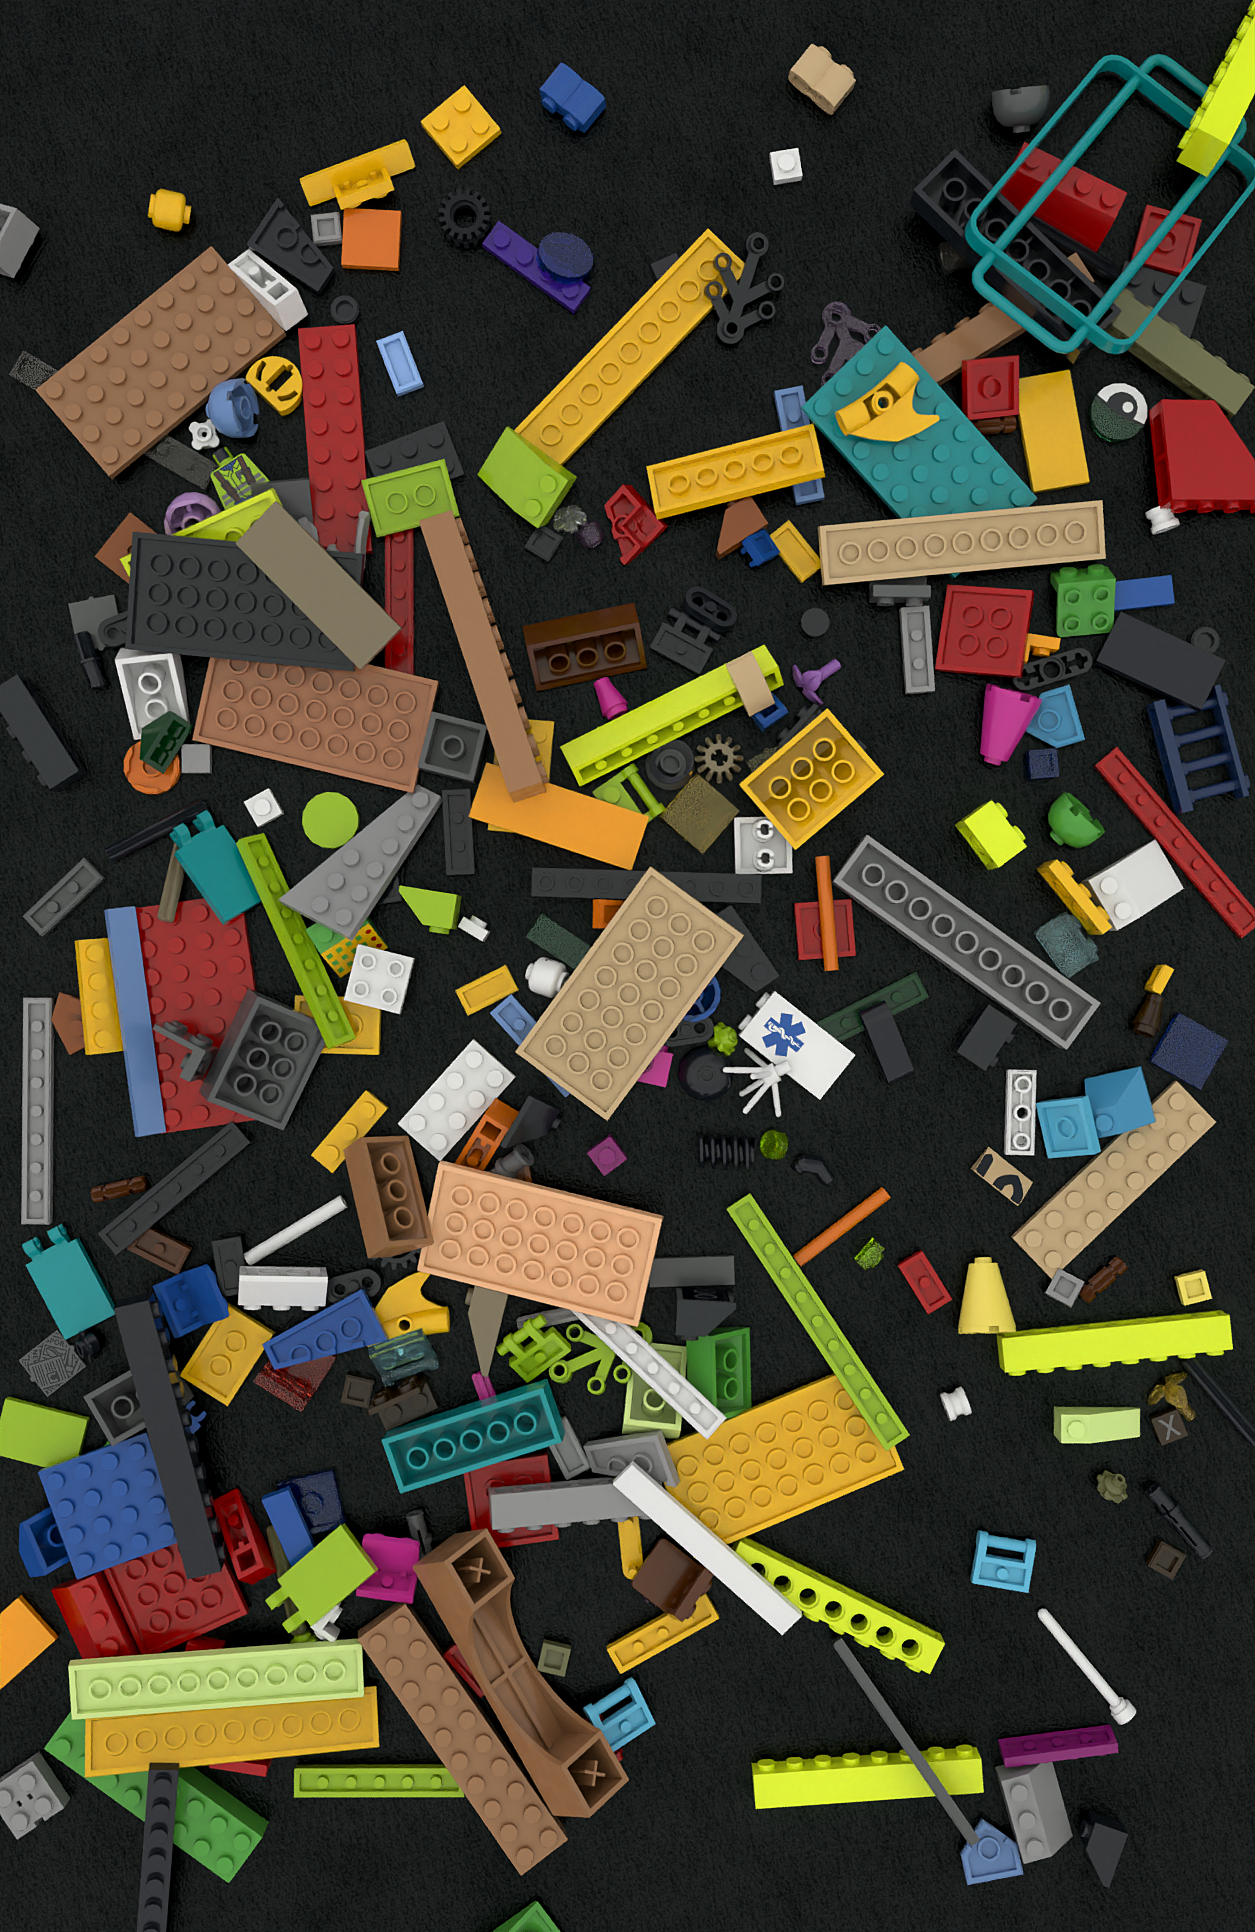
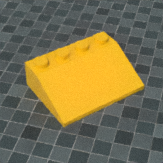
M827 708L739 785L796 850L881 778L884 773Z

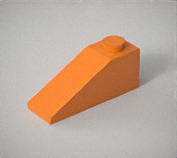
M495 1098L455 1164L484 1171L519 1112Z

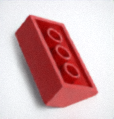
M1024 142V144L1016 154L1013 163L1027 148V146L1029 145L1028 143ZM1036 148L1000 193L1016 209L1021 211L1062 160ZM1073 166L1036 210L1034 215L1097 252L1114 223L1127 192Z
M103 1570L80 1579L75 1577L51 1589L82 1659L141 1655Z

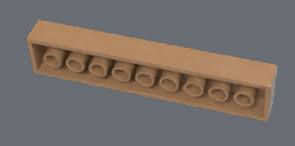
M452 510L420 520L419 523L508 793L514 803L545 793L544 784L549 783L542 761L536 762L535 757L540 756L533 733L527 735L526 730L531 729L524 706L518 708L517 704L521 703L522 699L515 679L509 681L508 677L513 676V672L506 652L500 653V650L505 648L497 625L491 626L496 621L488 598L482 599L487 594L479 571L473 572L478 570L470 544L465 546V544L469 543V539L461 517L455 519Z
M396 1602L358 1630V1641L519 1874L522 1876L566 1842L568 1838L564 1826L557 1816L552 1815L529 1775L455 1668L443 1656V1651L409 1603Z

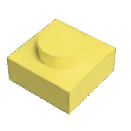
M1201 1269L1174 1276L1182 1305L1185 1306L1212 1299L1204 1270Z

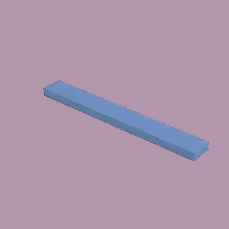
M132 906L104 910L135 1137L166 1132L136 908Z

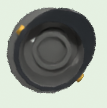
M674 739L648 753L645 763L646 773L650 781L664 790L679 789L685 786L693 776L696 767L694 753L685 742Z

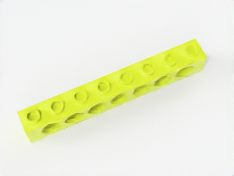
M747 1537L734 1542L731 1549L750 1566L754 1563L762 1564L764 1567L758 1573L797 1608L804 1611L803 1614L807 1618L818 1622L820 1619L828 1623L833 1631L842 1635L846 1632L854 1636V1640L865 1647L872 1645L880 1649V1653L891 1660L898 1658L904 1661L905 1665L915 1672L920 1673L922 1670L926 1673H931L945 1645L940 1633ZM779 1576L789 1578L788 1582L784 1585L774 1583L775 1579ZM810 1588L814 1590V1593L809 1598H803L800 1596L801 1591ZM831 1601L840 1603L835 1610H827L825 1607ZM855 1614H863L865 1616L863 1621L859 1623L852 1622L851 1618ZM886 1626L890 1628L886 1635L880 1636L876 1634L880 1627ZM908 1639L915 1640V1644L912 1647H902L904 1641Z

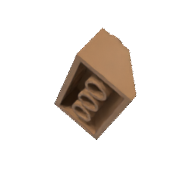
M360 1137L343 1150L368 1259L392 1257L434 1244L409 1137Z

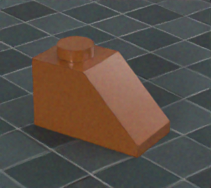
M751 496L732 500L727 504L728 509L725 510L716 552L718 560L742 546V541L748 536L767 529L768 522Z

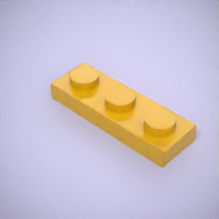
M366 1090L311 1156L331 1173H334L345 1160L343 1150L360 1137H364L389 1107L370 1091Z

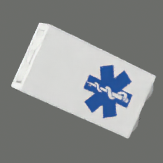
M772 991L770 995L765 992L755 1004L759 1008L752 1017L747 1014L739 1024L738 1028L741 1031L738 1035L775 1065L788 1060L792 1071L787 1074L820 1100L854 1058L855 1054L777 992Z

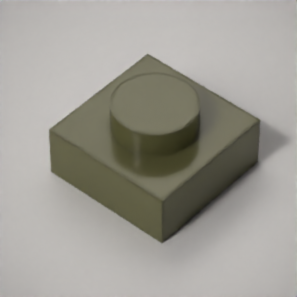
M544 1639L537 1671L565 1677L571 1645Z

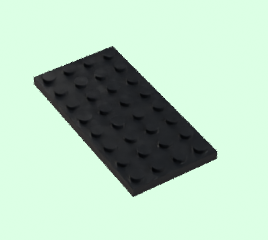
M142 532L132 533L125 649L356 672V665L235 544L236 541ZM326 550L362 587L365 555Z

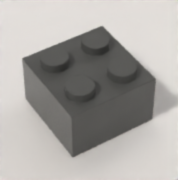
M431 712L418 768L425 772L476 784L489 736L487 726Z

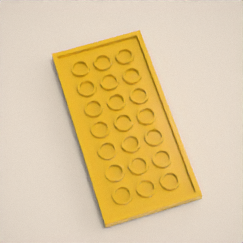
M833 1373L749 1408L736 1417L725 1419L708 1439H705L698 1431L666 1443L680 1482L676 1487L667 1486L666 1482L663 1483L668 1493L723 1542L729 1544L900 1472L904 1468L895 1446L885 1451Z

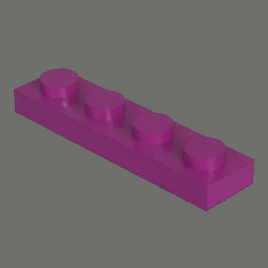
M1110 1725L998 1739L999 1750L1005 1768L1118 1753V1743Z

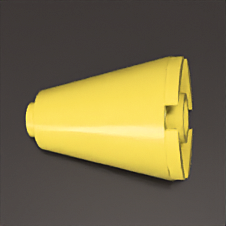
M991 1257L974 1258V1263L968 1266L958 1334L1016 1332V1325L998 1263H992Z

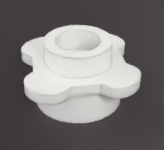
M210 419L205 423L192 422L190 424L189 430L193 435L192 446L194 449H209L219 445L220 439ZM206 432L207 436L202 437V433Z

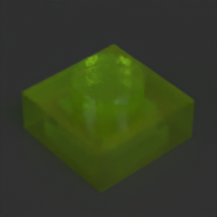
M872 1238L854 1259L865 1270L869 1266L874 1268L883 1258L882 1252L884 1248Z

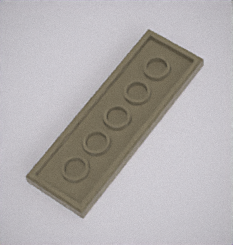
M277 501L235 543L360 670H363L401 631L402 627Z

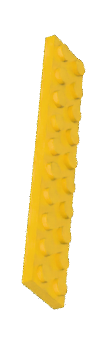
M707 229L514 431L563 466L714 308L711 301L704 294L705 286L712 281H717L723 287L722 299L728 294L720 273L713 267L715 256L720 253L730 255L732 259L731 270L737 283L740 280L745 263L715 234ZM723 257L718 259L719 266L725 268L727 265L726 260ZM715 286L709 287L710 294L716 296L718 294L717 288Z
M376 1686L364 1687V1697L88 1718L85 1719V1777L149 1771L150 1763H179V1768L377 1748L379 1747Z

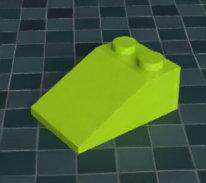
M509 426L506 427L477 474L516 513L537 528L548 524L577 478Z

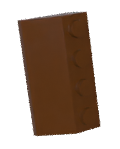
M634 603L523 626L536 691L647 668L640 624Z

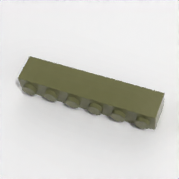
M1124 288L1113 302L1122 312L1106 333L1116 339L1130 338L1153 308L1149 305L1141 304L1135 299L1131 291ZM1158 313L1135 343L1128 349L1129 352L1193 399L1215 400L1228 420L1237 413L1255 388L1247 376L1234 372L1227 367L1225 360L1219 356H1212L1204 350V346L1199 341L1186 337L1181 333L1180 328L1176 324L1166 322L1158 316Z

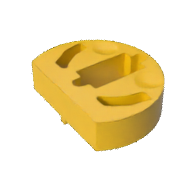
M277 356L262 358L251 366L246 375L247 384H251L253 389L281 416L294 411L302 401L303 383L301 375L296 366L285 358ZM262 370L261 381H259V373ZM284 370L287 372L291 370L292 376L276 392L273 389L270 391L269 385Z

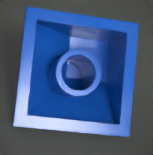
M51 1507L42 1510L19 1524V1553L30 1578L45 1576L70 1561Z

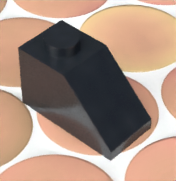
M1089 1811L1086 1820L1083 1819L1080 1824L1079 1836L1103 1886L1109 1888L1128 1833L1121 1821Z

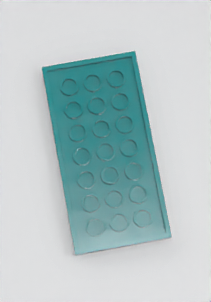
M886 325L800 408L899 519L1029 507L1037 499L1034 493ZM900 362H904L920 378L916 384L912 399L914 411L920 415H938L940 418L938 422L918 434L898 442L871 440L854 435L845 436L838 425L835 412L866 394L880 383ZM878 401L879 407L883 408V404ZM950 573L949 576L955 578L960 573Z

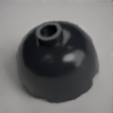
M700 1045L693 1047L683 1055L679 1063L677 1075L680 1086L687 1095L696 1100L708 1102L719 1099L728 1092L733 1083L734 1073L723 1072L724 1067H733L732 1061L715 1046Z

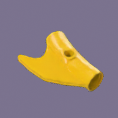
M900 362L880 383L866 394L835 412L838 425L845 436L854 435L866 439L898 442L918 434L938 422L940 418L938 415H920L914 411L912 399L916 384L920 378L904 362ZM878 401L883 404V408L879 407Z
M418 1271L403 1278L386 1290L375 1311L390 1340L369 1345L368 1348L373 1354L409 1339L450 1332L448 1306L437 1305L427 1300L421 1293V1287L429 1277V1273ZM402 1320L409 1321L410 1325H404Z

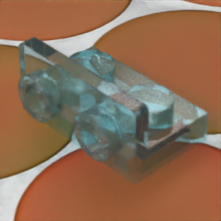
M1066 912L1060 913L1033 933L1063 976L1069 979L1091 962L1098 961L1099 957L1096 954L1098 948L1089 937L1085 939L1080 929L1082 926L1073 914L1069 916Z

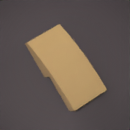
M751 651L725 664L749 716L775 704L762 671Z

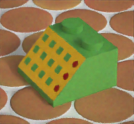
M369 916L352 941L318 923L305 930L319 953L340 978L351 972L358 944L380 950L388 948Z

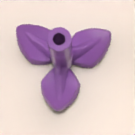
M834 659L819 670H810L802 675L796 664L792 665L796 686L803 688V695L812 703L816 702L822 706L823 702L814 691L817 690L823 680L841 668L838 660Z

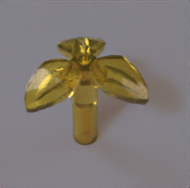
M1179 1372L1166 1377V1385H1157L1152 1390L1148 1398V1404L1150 1406L1154 1405L1165 1396L1166 1401L1176 1406L1187 1421L1193 1420L1196 1414L1188 1405L1187 1395L1183 1387L1177 1386L1186 1379L1187 1373Z

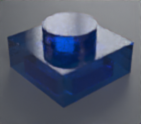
M1057 748L1029 750L1026 752L1029 780L1059 777Z

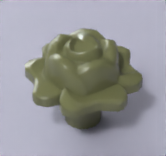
M1105 1470L1097 1476V1489L1106 1500L1120 1503L1128 1497L1126 1493L1127 1484L1121 1474H1112Z

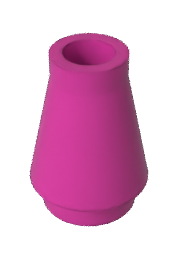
M608 677L601 678L593 684L603 717H607L608 721H612L628 713V702L614 687Z

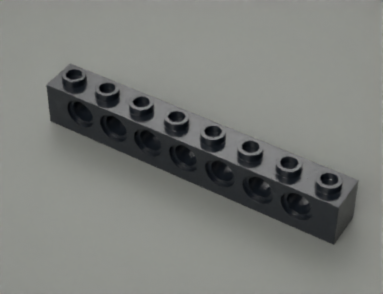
M532 868L531 896L626 900L647 871ZM658 871L699 902L761 903L762 875Z

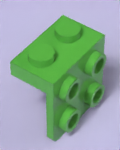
M1093 564L1085 569L1063 567L1060 571L1051 572L1050 583L1057 592V635L1059 637L1111 632L1114 626L1116 578L1109 568L1101 564Z

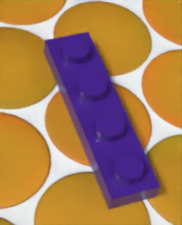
M500 221L497 222L482 243L485 250L573 314H575L591 292V287Z

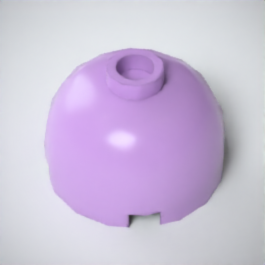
M197 492L184 493L177 496L167 508L164 520L165 532L167 535H172L221 512L216 502L207 495Z

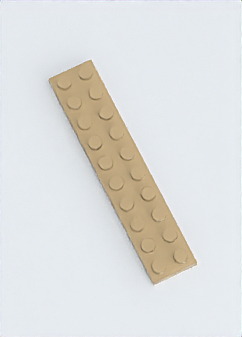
M1102 500L818 527L822 585L1106 559Z

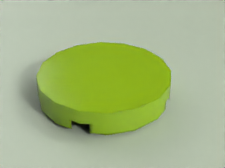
M325 792L316 795L307 803L303 811L302 825L305 834L313 843L323 848L336 849L344 846L356 835L359 829L360 817L357 807L349 798L339 793Z

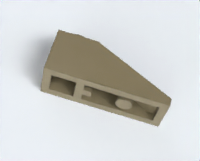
M475 1285L474 1288L469 1287L465 1304L470 1305L468 1316L481 1374L488 1377L508 1294Z

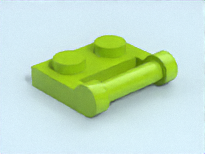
M634 763L592 792L598 800L642 814L621 784L628 779L649 809L644 814L649 816L648 822L666 810L662 802H657L637 773L639 769Z

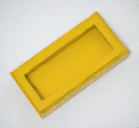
M789 520L770 535L780 551L778 555L801 584L821 569L820 558Z
M504 965L455 991L467 1015H471L519 989L507 965Z

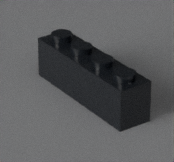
M17 674L1 684L0 717L4 716L9 724L6 726V729L15 741L19 740L24 749L21 752L30 765L34 764L39 771L36 775L43 787L60 791L87 774L28 680Z

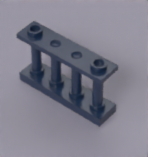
M1220 685L1212 687L1201 710L1211 708L1215 721L1213 726L1177 735V733H1173L1171 725L1173 718L1197 711L1182 704L1170 707L1166 705L1165 699L1146 706L1175 815L1194 810L1192 804L1196 800L1233 791L1235 799L1249 796L1250 781L1247 774L1243 773L1226 709L1228 707V697L1226 692L1221 690ZM1219 736L1222 753L1188 762L1180 759L1178 752L1180 746ZM1226 763L1230 780L1193 790L1188 788L1185 778L1188 773Z

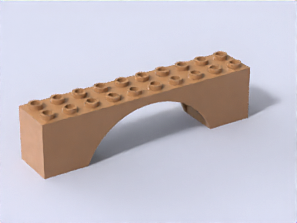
M488 1529L455 1533L412 1567L552 1815L590 1818L629 1781V1778L601 1729L588 1723L566 1705L548 1685L540 1672L537 1671L517 1632L511 1611L510 1592L515 1577Z

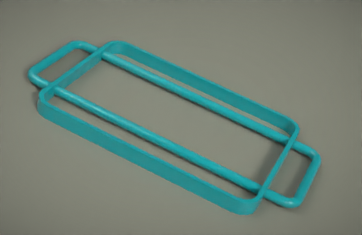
M1108 55L1100 59L977 206L965 226V237L968 244L983 257L972 272L974 288L985 299L1049 349L1057 353L1066 354L1073 352L1085 338L1107 353L1120 354L1127 351L1255 188V159L1238 146L1247 131V123L1243 116L1230 144L1209 175L1206 177L1200 174L1087 317L1003 252L1136 89L1189 129L1190 121L1195 111L1148 74L1154 67H1162L1201 98H1203L1208 87L1166 55H1151L1139 68L1128 59L1119 55ZM1111 71L1120 75L1127 81L1123 88L997 241L993 244L978 231L976 226L978 217L1100 72ZM1226 159L1244 173L1247 179V187L1244 193L1130 338L1123 340L1110 336L1096 325L1224 161ZM991 265L999 269L1073 327L1076 331L1068 341L1057 339L989 286L984 280V274Z

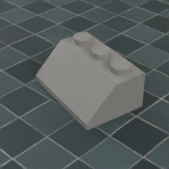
M1053 1762L1022 1765L1020 1767L1005 1768L1004 1765L995 1767L1014 1839L1023 1863L1026 1864L1053 1856L1073 1836Z

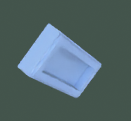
M403 331L376 341L398 397L424 387Z

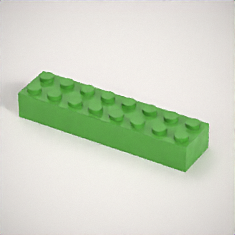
M70 1712L44 1749L145 1822L149 1771L86 1778L85 1719L72 1720ZM194 1767L179 1768L173 1843L229 1883L262 1839L269 1822Z

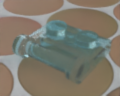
M422 1328L368 1347L369 1356L378 1370L385 1387L394 1385L396 1380L430 1369L433 1371L440 1368L438 1358ZM414 1360H418V1361H416V1362H413V1363L404 1365V1366H402V1367H399V1368L390 1370V1369H392V1368H394V1367H397V1366H399V1365H402V1364H405V1363H408V1362H411V1361H414Z

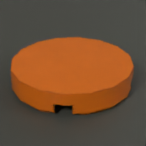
M140 740V742H137L127 751L124 758L126 778H128V781L136 790L145 794L159 795L169 791L178 782L182 773V761L178 752L165 773L162 774L140 760Z

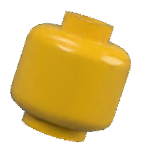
M159 189L156 195L151 194L148 218H152V223L155 227L178 232L182 229L183 223L189 224L191 206L186 205V198L183 194L165 189Z

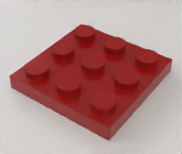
M947 585L935 670L1022 678L1034 599L1033 590Z
M548 1452L517 1456L464 1473L472 1531L487 1528L498 1548L559 1539V1530L554 1524L543 1525V1528L539 1530H527L526 1527H518L509 1533H500L497 1530H492L490 1524L488 1488L552 1482Z

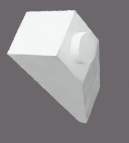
M250 249L228 264L229 268L285 331L308 315L298 290Z

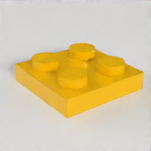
M465 85L421 121L424 130L457 169L461 168L501 134L499 126Z

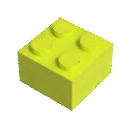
M992 800L982 804L955 824L956 828L988 870L999 868L1027 847L1023 842L1025 840L1023 833L1017 826L1012 827L1006 820L1008 814L998 802L994 804Z

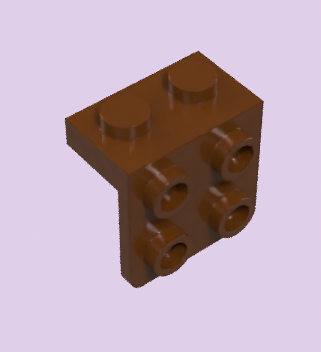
M659 1539L633 1577L631 1586L671 1618L683 1622L685 1619H689L696 1610L697 1605L695 1603L700 1595H704L710 1589L713 1583L711 1579L714 1574L704 1565L697 1564L668 1540Z

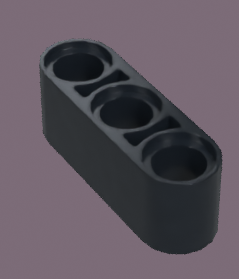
M883 1000L858 1011L860 1021L886 1083L890 1085L915 1074L886 1001Z

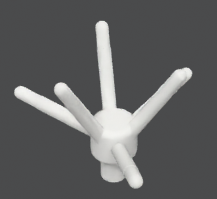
M745 1048L744 1052L761 1067L723 1068L725 1073H753L750 1075V1078L759 1079L740 1091V1096H744L762 1085L745 1106L743 1113L747 1114L772 1085L775 1114L777 1117H780L781 1108L777 1082L781 1081L780 1076L792 1071L788 1060L776 1066L773 1063L767 1065L749 1048Z

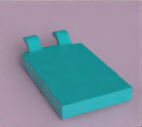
M205 810L196 816L197 819L193 820L195 827L200 833L191 837L188 828L182 823L173 828L174 831L169 835L179 847V850L174 854L224 925L262 901L236 842L224 825L218 828L215 827L212 816Z
M60 1224L47 1231L51 1241L55 1244L54 1246L44 1250L39 1238L35 1237L22 1244L25 1253L33 1260L26 1264V1267L66 1340L78 1334V1332L84 1331L115 1315V1305L79 1237L71 1241L64 1225Z

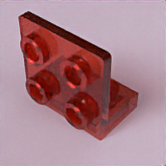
M331 1355L274 1370L270 1360H268L253 1382L302 1412L336 1360V1356Z

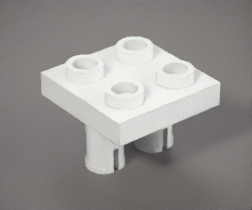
M767 817L734 818L735 874L793 873L792 846Z
M358 944L344 1000L401 1014L415 958Z

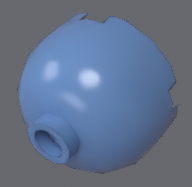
M244 378L231 379L216 385L211 391L208 403L206 404V414L212 424L220 433L231 438L251 437L258 429V424H253V413L259 415L257 396L252 385L244 383L246 380Z

